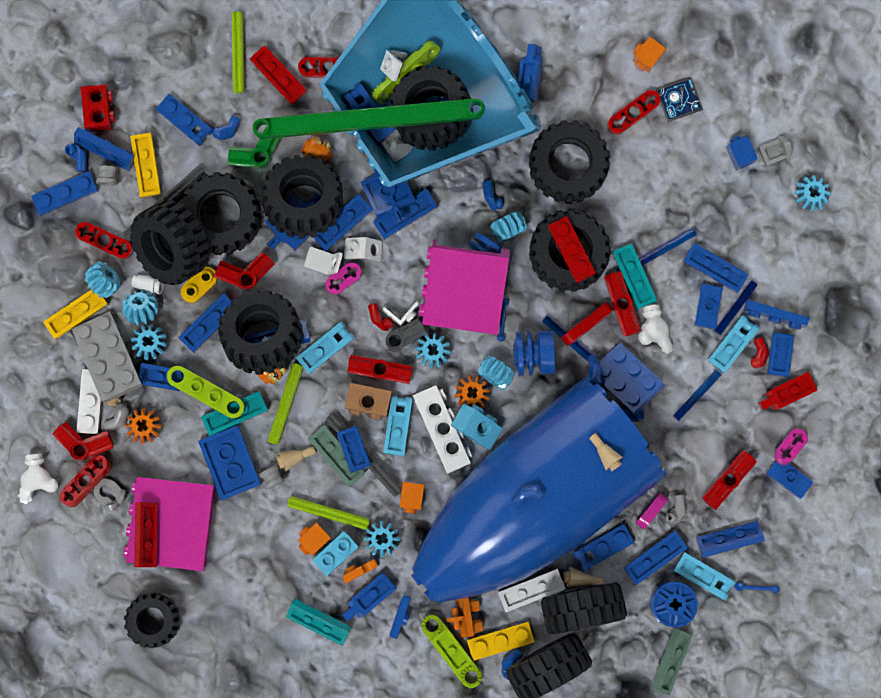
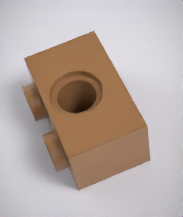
M350 383L345 409L349 410V414L361 416V413L370 414L369 418L382 420V417L387 418L392 391ZM365 397H372L374 399L372 407L365 408L362 405Z

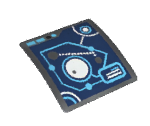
M691 77L656 89V92L660 95V103L667 122L703 111Z

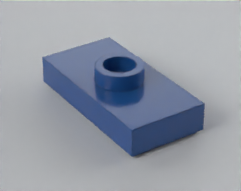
M701 284L694 326L716 329L723 287Z
M772 333L767 375L789 377L794 335Z
M357 426L337 432L336 435L350 474L371 467Z
M776 461L766 473L799 499H802L814 483L790 464L781 465Z
M404 595L401 598L389 634L392 638L397 639L401 626H406L410 613L406 611L411 597Z

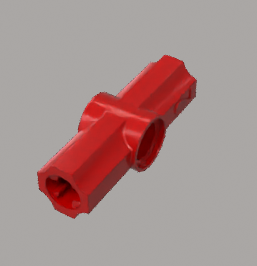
M619 271L604 276L603 278L612 301V308L616 313L623 337L641 332L622 272ZM617 300H626L628 307L620 309L617 306Z
M350 355L347 373L410 385L413 366L388 362L382 359ZM378 364L386 367V371L382 375H377L374 372V368Z
M742 450L701 499L711 508L717 510L729 494L738 487L741 480L757 461L749 453ZM727 474L734 477V484L732 486H728L724 482V477Z

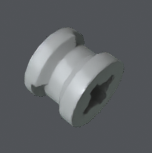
M97 166L99 176L96 179V184L116 186L117 180L115 177L118 168L113 166Z
M278 465L259 474L260 478L264 479L266 483V490L285 481V478H282L279 473L280 468Z

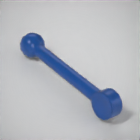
M503 298L500 331L497 335V340L500 342L505 340L503 333L506 306L509 305L507 298Z
M742 583L735 584L737 591H742L743 589L772 591L773 593L780 591L778 585L767 587L743 585Z

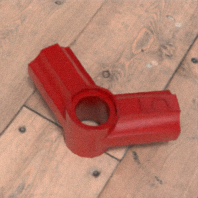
M263 252L245 269L220 260L213 278L236 286L243 291H248L275 264ZM248 275L252 280V284L244 286L241 283L242 276Z
M64 422L52 433L70 453L72 458L80 461H86L90 457L114 448L108 431L83 440L67 422ZM80 445H83L86 449L82 457L76 454V449Z

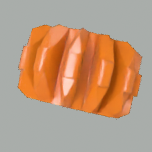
M468 375L469 383H466L464 379H460L464 387L456 385L455 389L462 393L454 395L455 398L462 397L458 405L461 406L466 402L467 406H473V404L476 405L478 403L481 408H484L485 405L481 399L484 401H489L490 399L488 396L483 395L490 393V389H482L486 386L487 382L483 381L479 385V376L476 377L475 382H472L471 375ZM470 388L477 390V397L474 399L473 396L471 398L467 397L468 389Z
M142 408L141 415L137 410H134L133 412L136 417H127L128 420L132 421V424H125L126 428H132V430L127 432V435H134L133 442H137L140 438L141 444H145L146 437L150 443L154 442L151 435L159 437L160 434L155 429H161L162 425L155 423L160 420V417L152 418L155 412L151 410L147 414L146 408ZM145 421H147L146 426H148V429H143V432H141V427L139 426V424L141 422L145 423Z

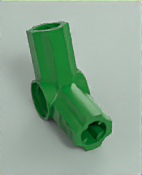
M281 138L259 139L255 149L229 147L228 166L266 169L270 165V159ZM259 154L266 156L265 161L262 163L255 161V157Z

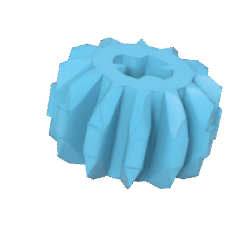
M812 175L810 180L804 177L803 183L799 182L797 184L800 190H796L794 194L801 196L796 202H804L802 209L809 205L810 211L813 212L815 206L821 210L823 204H828L829 200L826 197H829L831 192L825 190L830 185L821 184L824 178L821 177L817 182L816 176ZM812 189L816 191L814 197L810 196Z
M516 211L496 220L491 224L490 228L497 242H503L524 232L527 229V225L521 213Z
M99 261L93 264L85 273L86 278L84 280L88 283V288H91L93 293H97L100 298L112 296L121 286V279L117 276L118 272H115L113 267H109L106 262L102 263Z
M134 290L133 295L127 294V298L122 301V312L129 323L135 322L137 326L141 322L146 324L148 320L154 321V316L158 315V302L151 292L146 293L142 290L140 293H137Z
M153 324L149 325L148 330L145 325H142V333L138 330L134 331L138 338H131L132 342L137 343L132 346V349L138 350L136 354L138 357L144 354V359L149 360L150 354L153 359H157V351L162 355L164 354L160 347H167L168 344L166 342H161L167 336L166 334L160 335L162 332L160 327L154 331ZM147 338H154V340H152V342H154L152 346L147 345L145 347V345L147 344L145 340Z
M435 332L433 333V339H430L429 335L425 334L426 342L422 339L418 340L419 344L423 347H415V351L423 352L416 355V358L421 359L424 357L421 365L424 366L429 361L430 369L433 368V362H436L437 367L440 368V359L445 363L448 362V359L443 354H451L450 350H444V348L450 346V343L442 344L445 339L443 335L439 340H436L437 333ZM431 346L433 348V346H436L438 354L434 355L433 353V356L429 355L428 347Z
M487 356L481 362L478 373L482 378L502 390H505L510 385L515 375L510 367L492 356Z
M380 521L379 529L373 523L372 527L375 531L366 530L372 536L364 537V541L372 542L366 548L375 547L372 555H376L378 549H380V557H384L385 549L389 555H392L393 553L389 547L392 546L394 549H398V546L393 544V541H400V537L392 536L398 532V529L390 532L392 523H389L386 529L384 528V521ZM385 533L388 542L379 545L377 543L379 540H376L377 535L382 536Z

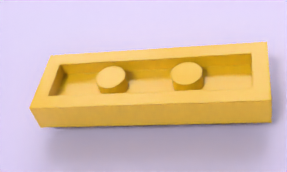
M152 133L130 136L140 198L162 195Z
M91 289L43 321L53 338L57 340L109 304L104 297H98L97 293H93Z
M525 622L468 639L467 643L472 660L475 661L534 643L529 622Z

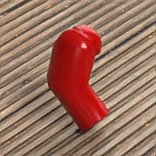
M378 304L368 305L370 318L374 325L382 331H388L389 328L394 326L392 318L387 317L384 319L380 315Z
M763 337L753 340L757 354L754 358H751L750 363L756 369L758 367L762 368L769 357V350Z

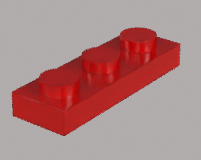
M265 45L249 58L252 64L291 106L307 93V90Z
M566 216L548 225V229L576 284L595 275L596 272L568 217Z
M135 502L134 567L157 568L158 503Z

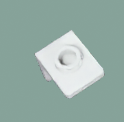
M386 50L380 70L392 81H396L402 63L408 56L407 53Z
M367 237L345 239L344 259L381 261L382 241ZM372 244H374L377 249L376 254L374 256L371 254L370 251Z
M309 247L304 267L326 275L338 273L343 253L330 254L314 247Z
M416 301L401 320L385 307L382 311L402 327L406 321L410 323L417 315L415 310L419 307V303Z

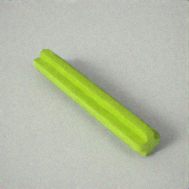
M235 11L231 14L233 92L240 94L245 91L243 13Z
M293 363L268 437L269 443L278 445L302 374L303 366Z
M290 496L287 506L364 530L368 529L370 523L368 518Z

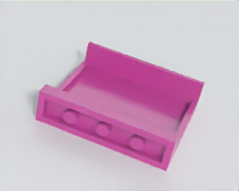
M434 239L433 245L428 246L426 259H430V266H425L424 278H428L427 285L423 284L422 297H425V304L420 305L419 316H423L422 324L498 335L510 249H501V254L436 245L437 239Z
M137 477V480L133 481L132 494H135L134 503L131 502L129 507V515H132L131 524L127 525L126 536L129 537V543L125 545L123 554L124 558H127L126 562L134 563L135 502L158 503L157 566L205 571L216 486Z

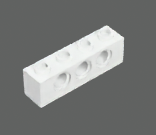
M435 385L413 395L446 473L450 474L470 465V459L473 457L468 446L464 448L462 445L463 434L451 426L455 416L451 408L447 409L443 402L447 400L443 389L438 390ZM433 404H438L441 407L440 414H430L429 407ZM442 423L450 427V431L446 435H441L437 430L438 426ZM449 443L457 444L459 450L456 454L452 455L446 451V446Z

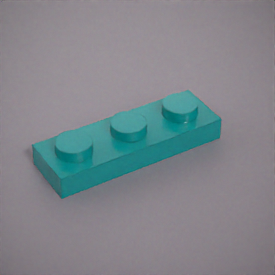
M632 243L612 251L637 310L657 302Z
M260 391L240 399L244 403V412L238 418H229L217 410L201 416L208 435H215L267 412L268 409ZM237 402L228 405V411L231 414L237 413L240 409Z
M295 598L286 615V618L341 646L344 645L352 628Z

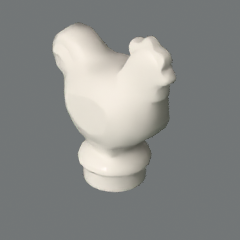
M645 306L642 315L646 318V321L641 327L638 339L642 345L655 342L661 347L662 352L669 354L673 350V344L669 337V326L660 317L662 314L660 306Z
M42 454L25 456L26 461L24 463L29 467L20 478L21 488L19 489L20 494L18 497L21 503L28 504L31 502L32 493L35 490L43 489L46 492L52 493L58 489L56 479L51 478L49 472L41 467V464L44 462Z

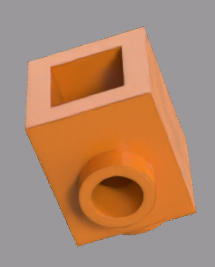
M649 36L644 44L639 43L634 49L633 53L635 55L632 61L635 62L634 65L639 70L649 73L664 55L666 48Z
M403 482L400 508H404V513L416 514L417 510L421 511L424 484Z
M315 523L311 528L306 526L299 533L300 538L298 541L300 545L298 547L306 556L309 553L314 556L332 538L318 523Z

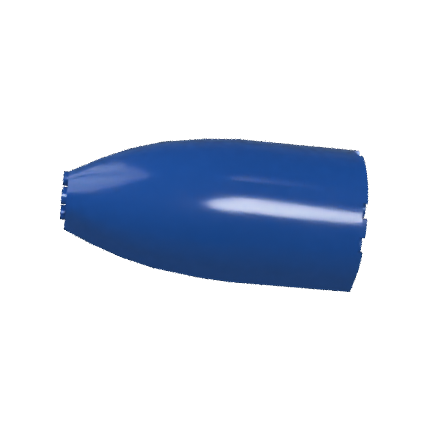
M585 376L504 440L477 465L447 500L425 537L412 567L414 572L411 575L418 585L422 583L427 590L424 593L431 602L436 600L438 603L477 596L496 591L531 576L580 546L667 476L665 469L659 468L662 463L653 451L649 452L647 450L649 444L614 400L608 401L606 399L608 395L598 383L595 385L591 384L594 382L591 377ZM595 433L604 444H607L623 457L621 460L622 465L613 472L610 469L605 470L597 452L598 449L589 439ZM537 484L545 492L541 500L527 498L520 508L511 501L523 486Z

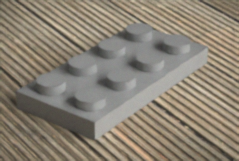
M110 311L72 328L74 337L103 404L143 386Z

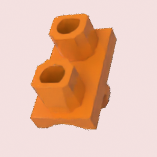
M469 598L455 600L456 608L451 609L452 617L446 618L447 622H453L454 630L460 629L461 637H472L475 633L483 631L481 619L472 621L471 612H476L480 609L479 600Z

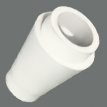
M134 275L131 283L132 287L141 291L144 290L146 293L151 292L154 296L157 294L161 295L165 285L150 275Z

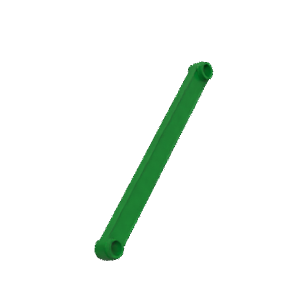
M474 98L257 119L253 123L252 129L258 138L272 139L478 120L484 116L485 106L481 100ZM475 105L481 107L477 113L470 112L471 107ZM267 125L266 131L258 132L260 126Z

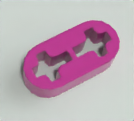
M348 263L339 269L338 273L332 274L325 283L327 291L332 295H338L356 283L362 275L360 266L356 263ZM351 267L352 270L357 269L356 277L349 276L346 279L344 278L349 273L348 268ZM340 279L343 280L339 284L338 290L329 288L331 287L332 280L338 282Z
M794 429L787 435L774 452V458L777 463L787 465L798 455L808 441L805 431ZM798 435V436L800 437V440H799L800 442H798V443L795 444V446H794V445L792 444V442L794 441L795 437ZM788 448L790 452L787 454V457L782 458V452Z
M660 492L635 524L644 530L669 498Z

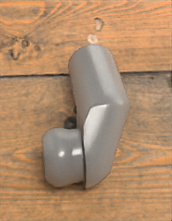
M118 404L114 418L103 422L106 431L109 432L126 424L129 409L125 404Z
M684 495L674 496L675 507L666 514L665 519L667 523L677 524L686 515Z

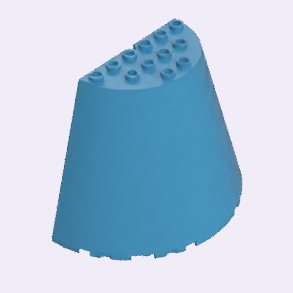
M382 0L319 84L323 89L321 92L323 97L333 104V112L353 110L343 95L355 89L354 86L358 83L364 87L378 107H389L391 105L389 100L379 104L372 96V92L375 91L374 88L377 89L376 86H379V83L382 84L387 77L380 70L386 50L406 52L408 58L415 51H419L423 44L426 45V42L432 40L440 47V52L427 65L428 68L432 69V66H440L441 70L447 68L452 73H456L467 86L471 99L476 98L484 103V116L478 120H472L470 127H465L466 133L464 136L456 138L458 140L453 145L449 143L447 148L444 149L436 147L435 151H428L427 147H425V150H420L413 146L411 152L395 163L391 161L389 153L380 142H377L369 130L348 131L351 136H356V146L362 153H366L369 158L367 159L368 164L381 175L378 178L385 187H394L536 133L542 127L539 116L532 114L533 104L524 88H520L517 83V77L489 37H485L479 24L460 1ZM360 95L355 101L357 104H360L364 99ZM438 96L429 97L421 103L438 102ZM478 105L472 107L473 113H477L481 109Z

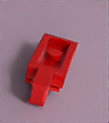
M808 371L769 390V392L765 393L767 399L759 402L758 405L761 411L772 406L773 410L781 409L818 391Z

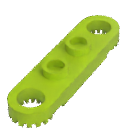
M432 40L426 42V45L423 44L419 51H415L402 63L396 81H392L387 76L382 84L379 83V86H376L377 89L374 88L375 91L372 92L374 100L379 104L387 102L390 99V95L395 94L393 89L396 84L400 85V79L403 76L408 77L411 71L415 69L419 71L421 67L430 64L438 56L440 47Z
M173 366L169 369L167 380L175 388L229 418H238L243 414L244 403L236 396L182 366ZM175 371H182L184 374L183 380L179 383L174 382L172 379ZM230 402H237L240 409L237 413L231 414L228 411V404Z
M436 615L426 616L421 624L424 634L462 684L467 688L477 687L482 681L480 670L443 621ZM430 619L436 620L438 623V629L434 632L426 629V622ZM474 671L477 674L478 678L475 683H468L465 680L467 672Z

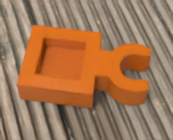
M375 559L358 568L355 564L345 569L346 574L342 577L345 583H348L379 566Z

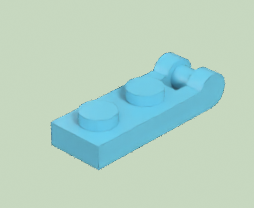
M742 315L707 361L724 374L760 327L756 324L753 325L745 315ZM741 327L748 331L746 336L739 331Z
M343 321L296 357L309 375L356 338L345 329L346 325ZM338 333L343 338L339 342L334 338Z
M398 395L391 396L384 454L405 455L413 397H406L405 399L398 398ZM396 407H405L404 413L396 412Z
M683 552L673 570L724 601L728 597L729 589L733 588L736 583ZM718 580L723 583L720 590L715 588Z

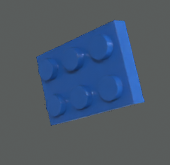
M619 343L600 361L602 367L601 384L634 415L665 387V384L622 343Z
M238 425L198 441L221 501L261 485Z

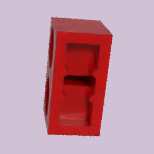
M106 84L80 87L85 130L87 129L91 132L113 130L112 123H115L114 110L111 111L110 103H113L112 90H109ZM96 94L103 95L99 102H93V97ZM98 114H104V120L96 123L95 117Z

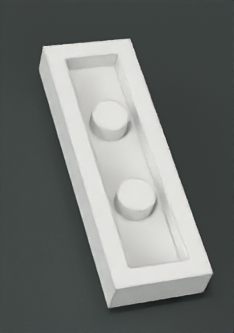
M82 369L76 433L99 434L102 401H100V396L89 370Z
M558 569L502 590L498 594L505 612H509L565 589Z

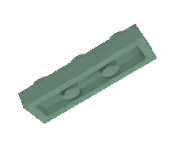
M325 425L308 438L349 487L366 474L363 470L350 474L340 443Z
M676 628L673 629L651 689L670 696L693 635Z

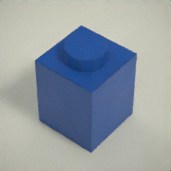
M737 136L731 139L730 144L726 147L736 171L754 164L758 160L748 136L744 138Z

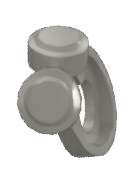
M102 479L93 489L96 500L104 506L105 511H113L119 507V504L124 502L125 490L121 489L116 482L110 479ZM103 485L111 487L112 494L116 497L115 501H112L109 497L101 496L100 488Z

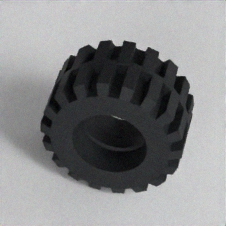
M154 593L139 596L127 607V613L124 615V629H127V636L133 639L132 642L144 648H156L169 643L177 635L176 632L180 628L179 621H181V616L179 617L178 614L179 609L165 595ZM148 608H157L164 616L163 628L157 633H148L141 626V615Z

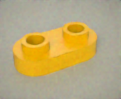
M205 267L200 273L191 277L181 288L182 298L188 303H196L203 298L218 281V279L213 278L215 271L210 267ZM204 274L210 275V279L208 281L203 280ZM193 288L195 293L191 296L188 295V290Z

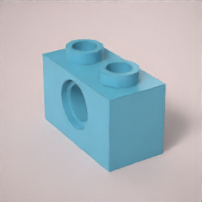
M463 404L451 426L476 444L491 450L503 428L496 424L498 420L488 414L486 416L483 415V409L474 404L472 407Z
M343 531L312 561L326 576H329L359 546Z

